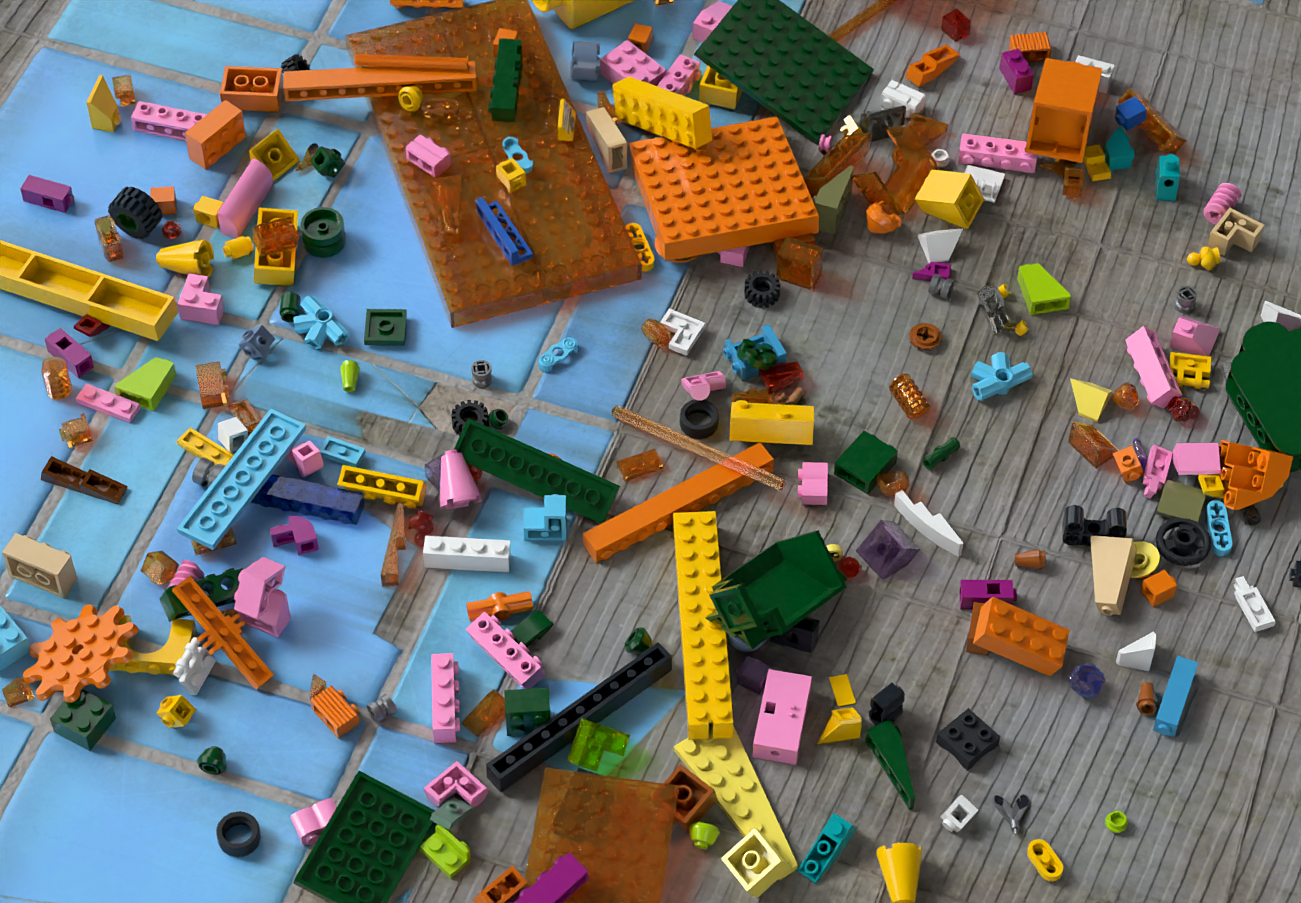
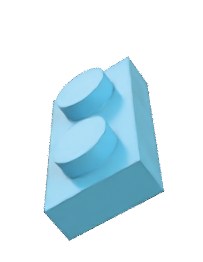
M327 436L320 448L322 457L358 468L366 454L365 448Z

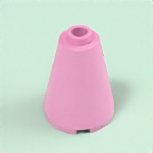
M457 450L446 451L445 455L441 457L440 508L456 509L469 506L468 503L473 500L474 504L481 502V495L462 453H457Z

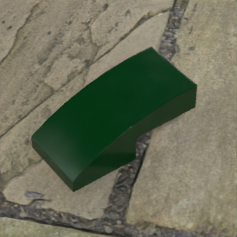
M537 610L520 622L511 632L516 637L514 641L517 644L522 642L528 647L536 638L540 640L554 624L540 610Z

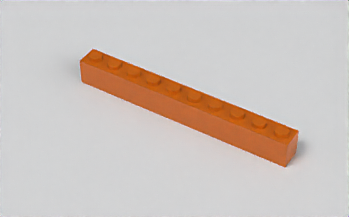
M468 61V69L466 70L376 66L285 71V101L399 95L403 87L411 86L419 88L423 94L477 91L475 61Z
M759 442L584 532L583 546L596 563L607 560L613 554L624 551L630 545L643 541L655 532H661L667 526L673 524V513L699 512L707 505L715 504L719 499L734 494L738 489L751 485L759 478L767 477L773 472L774 459Z

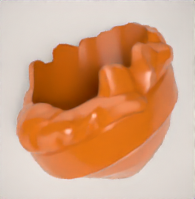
M884 201L873 203L866 210L867 227L871 233L886 234L893 232L902 224L900 217L892 212L887 204L884 205Z

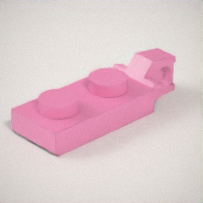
M1155 444L1150 449L1143 476V484L1146 485L1143 496L1152 499L1156 491H1160L1165 484L1173 452Z

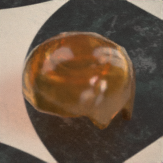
M903 471L877 476L878 488L886 496L893 497L895 493L901 490L906 492L910 485L909 477Z

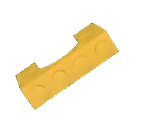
M124 615L118 625L132 622L130 615ZM177 619L172 621L167 643L161 649L152 653H139L129 647L131 638L127 639L123 647L133 652V658L125 664L113 665L109 671L120 670L130 673L146 672L153 675L170 674L175 676L173 672L176 669V662L184 655V648L187 643H190L194 637L196 638L195 620Z

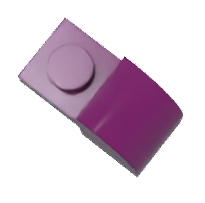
M289 516V524L270 528L273 547L294 542L298 555L319 550L314 527L309 520L303 517Z

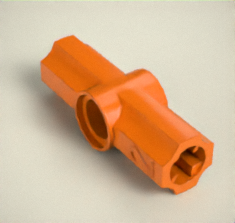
M530 591L511 595L497 592L490 595L488 599L466 603L470 622L475 621L484 611L490 617L494 615L499 621L508 619L511 614L533 610V602Z

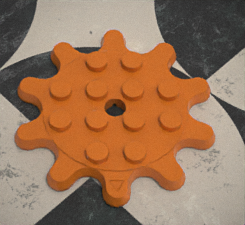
M88 604L82 608L81 614L77 619L66 622L61 618H57L51 623L53 635L44 642H36L30 646V656L38 658V661L23 673V679L27 684L39 680L42 681L36 690V696L39 701H45L55 692L62 690L64 691V700L67 703H72L79 698L81 690L86 685L94 684L97 688L102 689L110 684L109 669L115 664H125L133 658V652L128 648H124L123 644L127 639L135 636L139 629L132 622L118 625L125 614L124 609L119 606H113L105 614L97 616V608Z

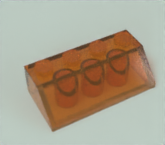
M870 132L844 135L803 177L812 199L814 195H818L821 187L849 166L855 167L863 161V158L869 152L872 138Z

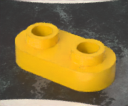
M1036 839L1031 841L1028 845L1027 856L1039 874L1047 881L1059 880L1063 873V864L1053 849L1044 840ZM1035 852H1040L1042 855H1036ZM1047 870H1053L1054 873H1049Z

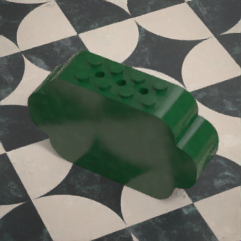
M1262 322L1249 328L1244 334L1240 351L1232 360L1225 389L1259 448L1293 456L1291 473L1301 470V329L1289 332L1283 325L1277 322Z

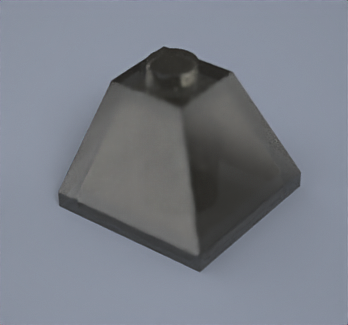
M905 105L861 113L860 127L866 135L867 142L904 134Z

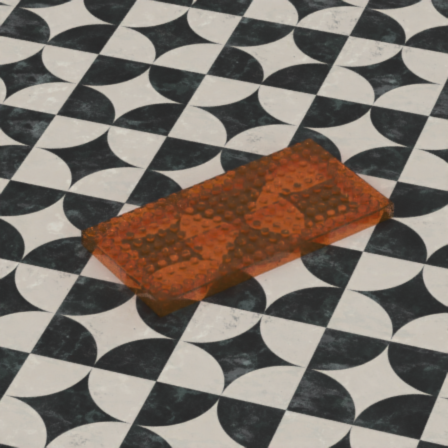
M493 0L345 35L347 52L353 68L376 67L356 66L354 63L356 54L467 58L468 61H475L477 91L423 94V102L420 108L414 112L408 111L401 106L399 95L365 97L451 328L642 279L641 261L577 113L575 116L573 141H559L560 100L565 99L574 111L575 108L528 0ZM499 28L518 31V39L522 40L523 71L515 122L492 121V113H488L489 101H492L490 92L491 87H494L493 73H495V59H497L494 57L493 43ZM419 135L431 138L437 146L446 148L450 153V167L437 178L406 159V146L412 141L414 142V139ZM508 137L518 139V145L527 153L528 159L530 161L533 160L531 172L526 173V185L512 193L508 192L507 187L496 176V166L508 160V156L502 146L503 140ZM515 154L512 158L519 161L523 159V156ZM483 197L487 204L494 201L499 202L532 251L533 258L511 266L477 215L476 199ZM492 209L494 215L497 216V209ZM500 222L502 227L506 229L507 224ZM509 236L512 242L515 243L516 238ZM518 249L519 256L525 254V251Z

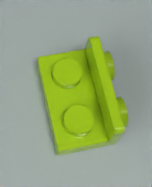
M437 824L435 826L436 832L422 843L419 848L428 859L452 879L471 862L470 848L465 842H459L451 829L448 830Z

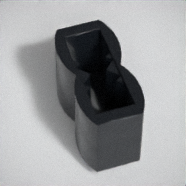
M890 683L871 698L869 719L874 725L881 724L887 720L893 722L902 715L905 693L900 686Z

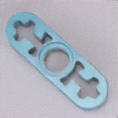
M1213 500L1208 503L1206 509L1211 548L1215 555L1224 557L1230 553L1232 548L1228 515L1224 503ZM1213 509H1216L1217 512H1219L1218 518H1215V517H1216V513H1215V510H1213ZM1221 525L1225 530L1218 532L1213 526ZM1220 539H1222V544L1225 548L1219 545Z

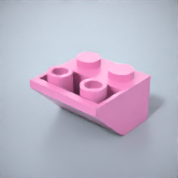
M279 589L271 592L268 610L256 619L239 612L241 616L240 622L244 620L246 625L277 638L291 619L287 595Z

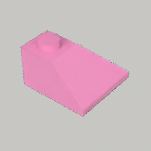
M1181 316L1173 330L1169 347L1192 355L1210 356L1221 328Z

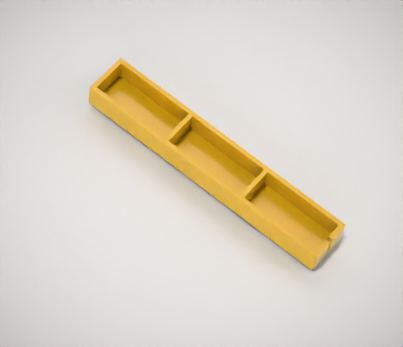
M0 240V289L83 317L87 314L102 323L156 341L161 339L178 314L173 296Z
M716 511L673 513L688 740L708 739L709 723H713V739L733 738V713L726 632L722 630V625L716 621L710 622L705 618L716 610L709 594L714 592L712 586L721 581Z

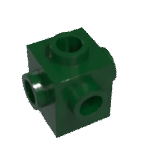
M322 146L310 160L319 174L334 178L346 164L338 150Z

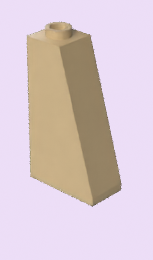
M602 107L587 111V128L608 173L627 169V142L606 109Z
M1091 536L1095 603L1100 614L1107 616L1121 615L1137 552L1135 543L1131 538Z

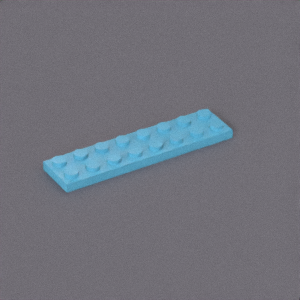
M270 409L177 527L178 534L214 550L306 431V424Z

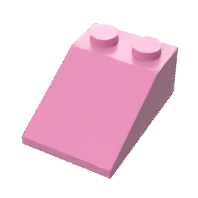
M718 1L701 11L693 22V39L704 42L732 6Z

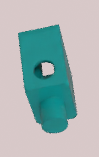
M1173 154L1159 157L1155 171L1156 200L1176 201L1180 167L1179 158ZM1169 180L1170 186H1166L1164 182Z

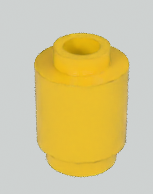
M241 236L226 241L225 246L222 247L225 257H229L231 261L247 256L254 250L252 241L248 236Z

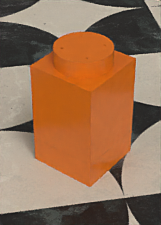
M1050 58L1045 59L1033 103L1025 148L1026 153L1079 163L1083 162L1103 68L1083 65L1074 61L1066 62Z

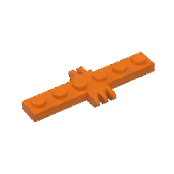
M191 576L172 589V592L206 630L197 640L201 642L207 638L208 641L202 646L205 649L210 645L213 646L208 652L210 655L222 649L255 690L274 676L240 635L243 632L241 628L246 622L242 620L238 624L235 623L241 617L238 613L232 618L230 615L225 617Z

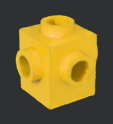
M183 695L168 696L160 703V709L156 714L161 718V722L169 728L183 727L190 721L191 716L197 709Z

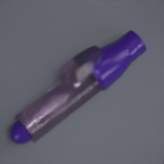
M1135 438L1132 442L1134 451L1144 473L1148 460L1147 454L1143 452L1141 441Z

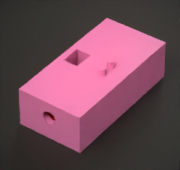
M768 669L753 742V758L796 765L810 697L812 676Z

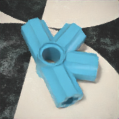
M314 295L305 297L300 307L306 315L294 316L293 318L296 334L308 332L304 342L310 348L316 350L322 347L327 337L336 346L346 343L350 334L333 316L332 311L324 307Z
M997 352V354L991 356V366L977 361L971 377L979 380V382L972 385V390L975 398L981 401L995 394L1004 395L1009 392L1011 387L1031 379L1033 373L1027 362H1022L1010 368L1009 356L1005 352Z

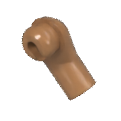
M797 387L791 395L786 396L785 393L780 392L776 395L775 399L777 404L796 405L805 392L802 388Z

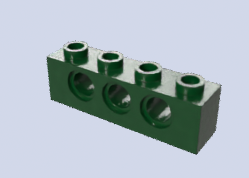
M230 568L217 576L210 574L204 577L203 580H193L202 590L208 593L209 599L218 608L236 602L234 596L239 588L240 582L238 577L243 568L237 570ZM176 585L167 587L160 597V602L169 622L192 615L172 592ZM221 585H225L228 590L222 588Z

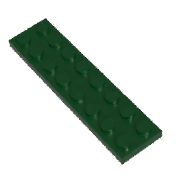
M469 418L454 450H457V453H462L466 464L544 498V495H566V509L600 524L605 522L620 489V486Z

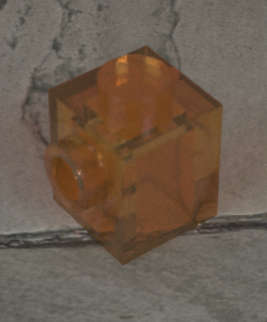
M163 551L149 552L140 571L149 577L152 583L161 585L170 583L174 579L179 564Z

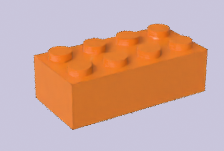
M992 597L981 607L973 644L1051 676L1063 666L1070 630Z

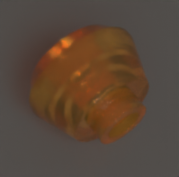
M1125 382L1116 388L1115 393H1113L1114 404L1120 408L1134 409L1138 405V393L1135 386Z

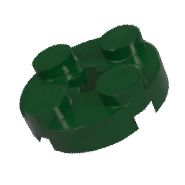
M749 339L742 340L736 353L741 361L746 359L749 361V366L761 370H769L771 366L774 368L778 359L777 355L772 351L773 347L770 344H759Z

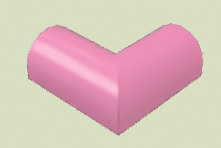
M720 371L681 379L683 388L695 400H704L708 397L710 391L726 388L725 375Z
M456 761L424 787V792L429 801L437 807L456 792L472 807H476L486 798L488 788Z

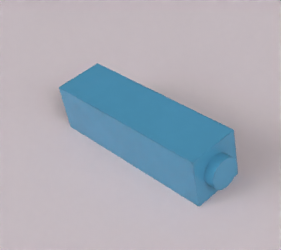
M1177 656L1154 723V731L1162 735L1175 736L1199 662Z

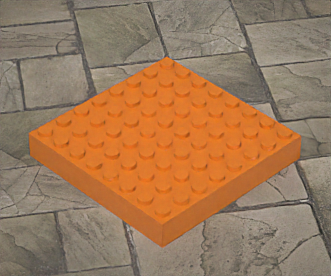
M778 117L711 128L712 141L697 149L665 137L628 143L629 162L665 261L768 243L778 239L810 233H819L818 212Z

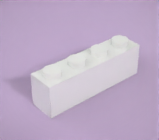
M425 536L423 549L424 568L509 573L511 544L508 540Z

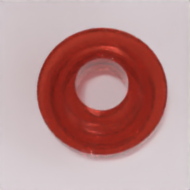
M174 220L165 222L162 227V234L168 239L177 238L182 232L180 224Z

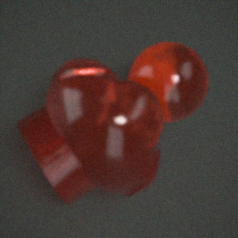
M1175 396L1167 406V410L1171 412L1172 418L1175 421L1186 422L1189 418L1196 419L1200 415L1199 408L1190 399L1185 397L1178 398Z
M418 510L416 515L408 519L407 526L409 530L415 529L420 531L414 536V543L418 547H423L425 536L434 530L432 522L434 516Z

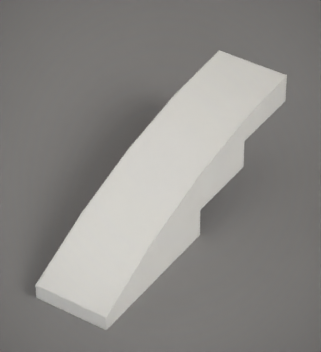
M903 490L895 493L894 506L910 524L941 548L957 557L962 555L963 542L940 513L932 516L922 502L914 505Z

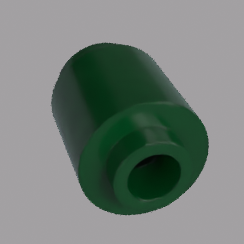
M287 292L281 296L279 314L283 321L294 322V316H299L301 298L298 294Z

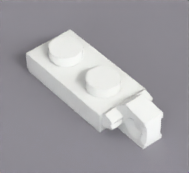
M1244 576L1236 578L1234 584L1236 591L1234 594L1254 632L1273 627L1275 620L1257 587L1249 586Z

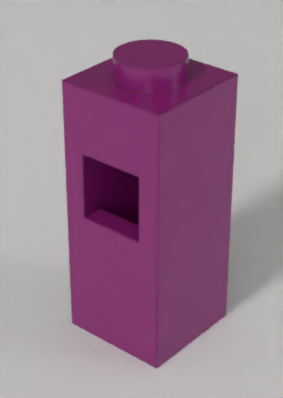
M28 175L20 188L24 202L63 213L67 212L75 199L71 186Z
M61 328L45 338L47 351L77 378H80L94 368L91 354Z
M961 580L960 609H973L974 602L985 604L992 597L1013 605V601H1017V589L1013 588L1012 580Z

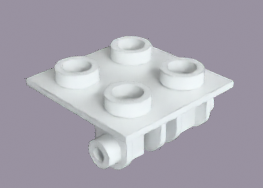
M967 165L965 173L972 175L984 200L995 203L1005 174Z

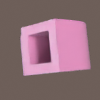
M310 440L292 448L286 455L287 459L298 469L299 475L303 478L324 466L320 450Z

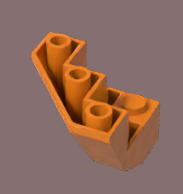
M1221 440L1218 446L1221 469L1219 476L1224 487L1223 499L1224 505L1227 508L1240 510L1268 499L1277 492L1289 477L1293 456Z

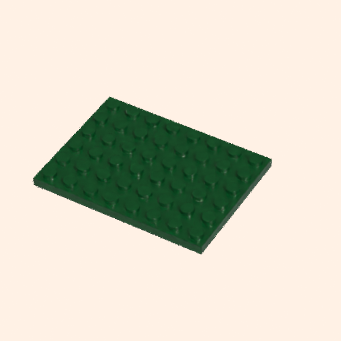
M737 0L694 54L695 57L816 145L820 142L822 134L825 135L875 70L780 0Z

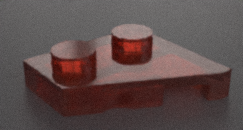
M798 361L777 364L774 368L771 366L769 370L758 369L759 376L768 394H773L803 379V371Z

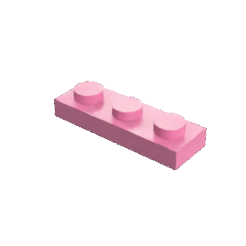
M87 383L76 397L78 404L128 423L132 422L141 409L140 404Z

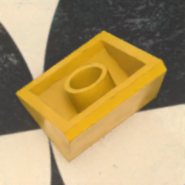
M279 129L273 131L249 150L250 160L252 161L254 158L263 163L270 170L273 182L300 161Z

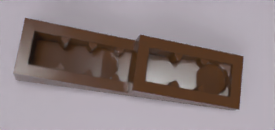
M52 456L41 472L42 481L117 505L128 487L91 469L86 472Z

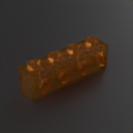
M1129 88L1117 103L1120 105L1136 96L1146 108V121L1138 124L1137 127L1146 132L1145 135L1153 142L1155 141L1158 144L1157 147L1166 154L1168 152L1175 155L1187 140L1140 92Z

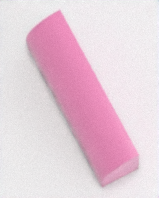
M254 158L217 213L221 234L233 238L240 237L274 185L270 170Z

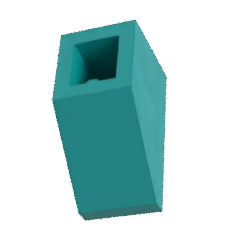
M1122 126L1116 129L1105 144V162L1110 170L1130 168L1132 159L1135 158L1134 149L1129 145L1128 134H1125Z

